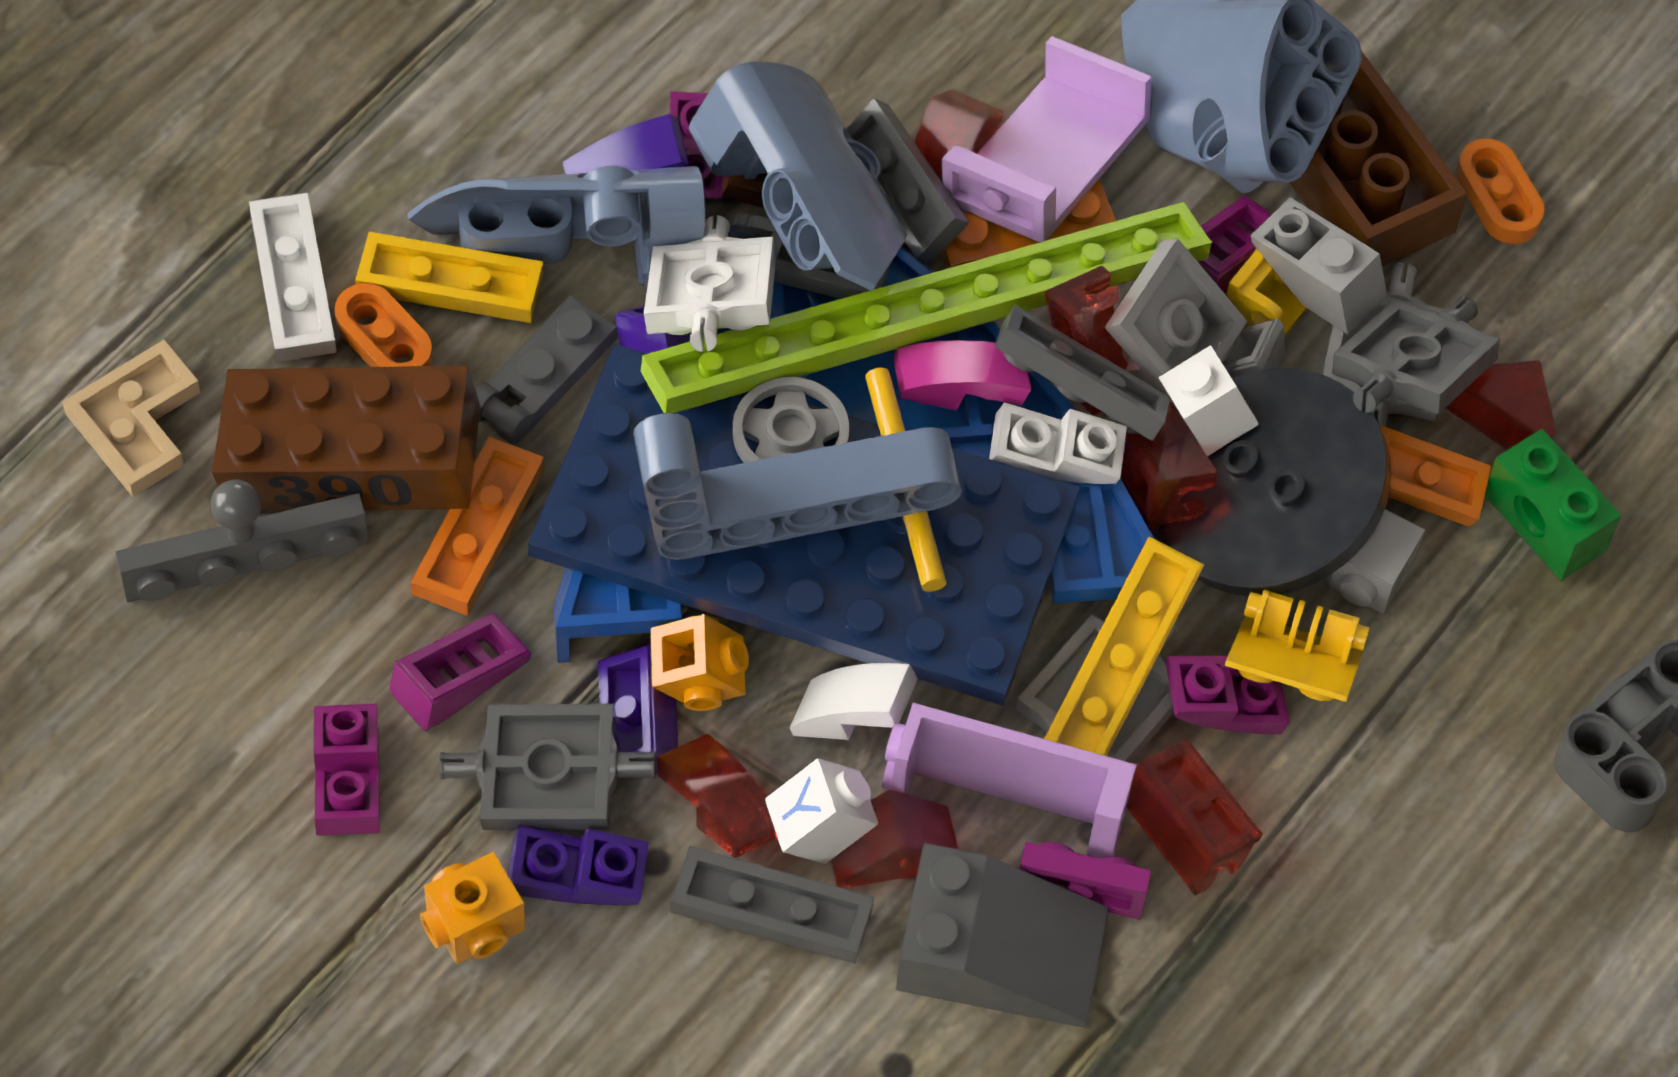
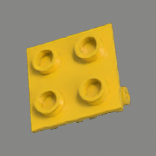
M1265 589L1262 595L1250 592L1244 610V620L1226 659L1225 666L1237 669L1242 676L1255 682L1270 683L1277 681L1297 687L1302 694L1315 700L1331 701L1337 699L1346 702L1364 652L1370 627L1359 624V617L1330 609L1321 637L1317 635L1324 607L1317 606L1310 632L1308 633L1299 630L1306 605L1305 601H1299L1292 626L1287 627L1294 598Z

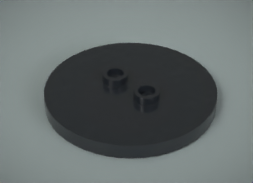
M1293 368L1259 370L1232 379L1259 425L1207 456L1182 415H1180L1159 446L1151 470L1149 484L1151 515L1163 543L1204 564L1197 580L1220 591L1249 596L1250 592L1262 595L1264 589L1277 594L1300 590L1330 576L1344 566L1366 544L1381 520L1387 505L1392 476L1391 458L1384 434L1372 412L1365 413V408L1360 411L1353 402L1354 392L1328 376L1313 371Z

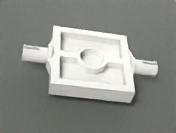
M717 215L716 229L713 216L706 219L704 237L702 239L684 244L653 246L644 307L647 334L669 333L672 335H685L692 332L690 336L691 346L695 350L703 352L704 338L707 351H711L716 346V334L719 328L746 330L756 325L770 324L776 264L773 237L749 239L728 237L730 224L726 218Z

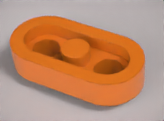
M1477 139L1467 144L1461 152L1456 169V177L1467 192V198L1485 229L1493 238L1506 244H1522L1530 241L1539 231L1545 211L1544 203L1510 147L1495 139ZM1484 172L1491 175L1492 178H1483L1477 173ZM1505 217L1515 218L1518 222L1510 221Z
M360 283L348 287L338 296L335 303V318L338 332L370 367L432 366L433 356L430 337L387 290L376 284ZM366 317L375 320L368 325H362L357 322ZM403 356L412 359L405 363L394 362L396 358Z

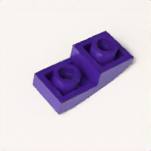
M667 114L615 132L564 161L565 174L588 173L598 167L609 165L621 166L629 170L687 167L689 163L678 119L671 114Z
M519 825L514 834L508 877L520 896L579 904L638 905L642 895L649 842L592 829H586L582 838Z

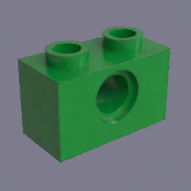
M1543 429L1535 432L1495 458L1488 479L1485 497L1560 581L1607 552L1621 514Z

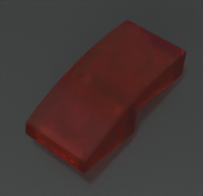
M709 733L658 756V777L696 806V827L734 858L740 857L778 838L765 798L768 796L743 765Z

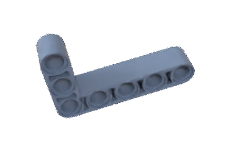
M674 413L658 414L644 419L634 428L633 435L657 551L667 559H689L936 510L955 502L960 497L962 491L949 435L940 428H919L700 472L691 423L687 417Z

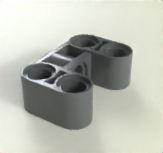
M1668 640L1660 644L1658 648L1629 672L1623 673L1614 679L1593 702L1573 716L1566 726L1555 754L1554 765L1560 778L1605 822L1617 830L1635 832L1647 827L1666 792L1668 783L1666 772L1646 749L1668 730H1671L1678 737V683L1670 681L1663 675L1671 674L1678 677V640ZM1576 745L1590 746L1599 755L1585 754ZM1628 787L1635 789L1638 792H1640L1644 798L1637 799L1630 797L1623 791L1622 788Z

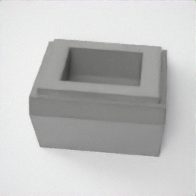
M1279 319L1251 325L1242 329L1234 341V351L1222 362L1232 379L1250 372L1279 367L1285 354L1284 324Z

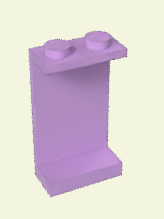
M1051 36L1046 42L1045 78L977 154L957 145H954L942 158L943 185L960 209L1035 241H1046L1150 120L1152 76Z
M913 703L906 725L894 723L885 753V760H888L882 781V788L891 790L889 814L898 817L902 816L910 787L916 774L1092 823L1087 856L1103 859L1115 854L1126 814L1136 764Z

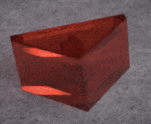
M952 89L930 98L914 143L941 182L942 158L954 145H957L977 154L994 134L1003 118V110Z
M1540 360L1492 364L1445 408L1506 450H1509L1540 429H1543L1553 441L1557 433Z
M888 789L870 800L878 825L831 859L830 862L835 884L841 888L917 876L924 843L958 849L949 808L939 803Z

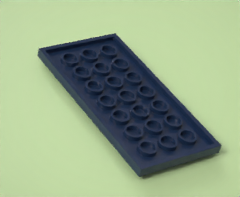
M618 344L613 345L529 539L528 556L866 663L910 664L920 680L1002 706L1005 705L1074 513L1080 487L952 448L962 489L961 495L955 502L946 507L927 511L947 582L942 589L933 592L922 590L903 516L689 559H667L657 551L633 435L634 428L639 422L654 415L664 414L641 373L642 355L647 353ZM748 392L674 413L687 417L691 423L700 472L743 463L733 442V419L740 401ZM776 394L763 399L753 408H772ZM807 403L808 407L811 409H825ZM848 416V442L881 436L877 424ZM744 436L749 448L755 453L759 444ZM839 436L823 443L824 447L835 445Z

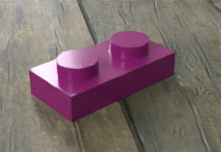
M1025 842L1020 869L1107 906L1108 913L1139 920L1141 918L1151 870L1140 868L1131 860L1117 856H1108L1100 859L1075 853L1070 847L1056 842H1045L1040 845Z

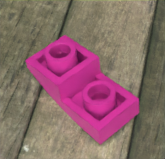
M955 340L918 343L898 347L893 355L900 398L922 405H933L957 410L965 394H970L985 400H997L1022 406L1031 391L1028 372L1020 370L1008 362L1003 352L995 348L996 343Z

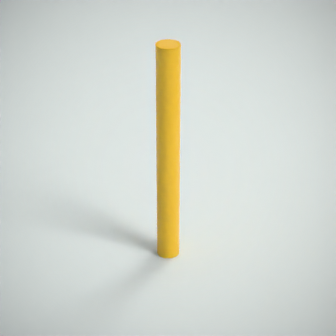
M876 368L869 371L865 378L881 436L904 432L905 428L889 370L886 368ZM928 512L903 516L922 590L933 592L942 589L947 582Z

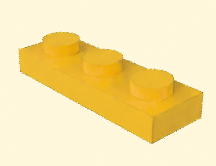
M369 231L355 284H376L387 290L395 300L531 323L544 270L543 261Z

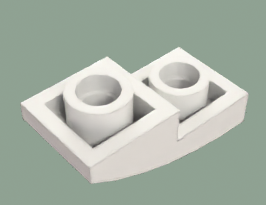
M1004 402L995 415L989 459L1058 481L1116 484L1121 475L1127 426L1073 409H1069L1060 420Z
M896 663L852 665L823 673L810 681L791 723L790 730L793 736L849 740L855 725L893 728L894 723L900 722L918 678L910 664Z

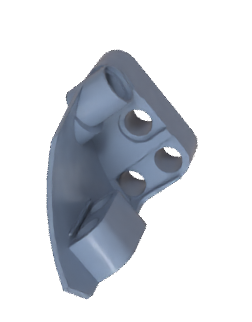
M1136 0L1121 15L1122 40L1127 67L1152 76L1150 120L1146 125L1155 145L1167 153L1216 173L1242 193L1253 191L1263 182H1292L1301 177L1358 72L1362 60V50L1355 35L1313 0Z
M747 62L730 68L715 82L689 125V131L712 173L723 177L743 175L746 180L755 179L758 174L768 173L762 189L763 206L797 267L804 271L834 268L837 275L872 291L907 237V233L876 181L881 169L878 158L864 144L852 140L823 87L809 74L789 65L772 62Z
M609 165L598 167L588 173L492 178L463 182L446 188L420 203L408 212V220L432 235L459 233L460 247L543 261V265L558 263L564 259L571 250L572 239L589 238L595 244L613 247L634 241L639 285H645V292L647 293L653 246L684 244L704 237V189L702 176L697 166L629 170L621 166ZM541 225H550V226H553V227H550V228H540V227H538V226H541ZM481 229H493L494 231L483 232V231H479V230H481Z

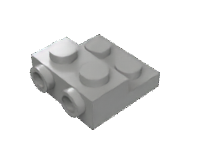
M1175 238L1161 241L1105 328L1132 359L1125 371L1169 396L1158 377L1210 345L1221 363L1224 362L1234 351V341L1247 323V320L1181 241ZM1170 398L1168 411L1178 410Z

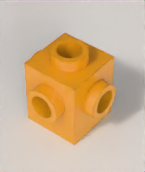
M705 614L651 628L652 687L684 703L687 709L694 711L714 710L722 705L723 700L746 695L745 671L749 665V656L744 643V636L722 625L715 617Z
M494 852L467 865L463 863L450 865L438 872L433 877L431 883L424 886L427 911L420 914L423 927L435 948L438 949L446 945L456 964L471 957L475 959L489 957L502 949L509 938L526 930L524 902Z

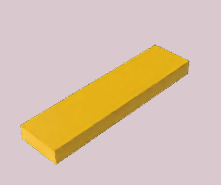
M1148 537L1044 739L1096 754L1108 755L1204 564Z

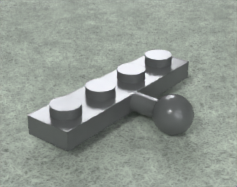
M233 479L220 484L211 497L212 515L222 526L115 551L127 602L139 599L153 601L163 599L174 591L197 585H222L231 581L235 576L260 570L280 571L301 560L322 555L329 557L342 556L350 553L356 547L368 545L365 512L359 493L258 517L261 510L259 493L250 483Z

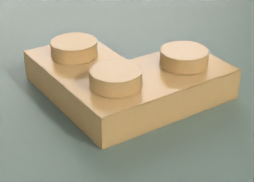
M162 340L62 402L66 416L130 495L135 497L184 466L182 453L156 423V420L200 394V388L197 378L168 343Z

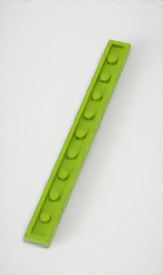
M1181 202L770 319V324L756 325L746 330H730L716 334V346L711 351H707L704 338L703 352L695 350L691 343L687 342L642 355L641 373L664 414L676 413L749 392L759 384L772 379L801 377L894 350L898 347L908 346L1007 317L1014 305L1029 311L1136 280L1161 241L1178 238L1197 262L1208 259L1212 242L1186 204Z

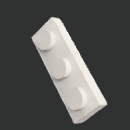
M308 193L250 201L251 219L276 361L281 362L336 353L335 338Z

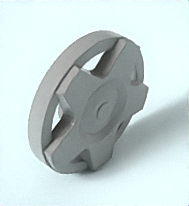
M781 377L759 384L743 397L734 414L733 442L743 463L823 448V443L837 436L839 437L835 445L848 443L849 419L841 401L825 386L805 378ZM776 394L772 408H753L763 399ZM805 395L819 400L827 408H809ZM744 436L759 444L755 453L749 448Z

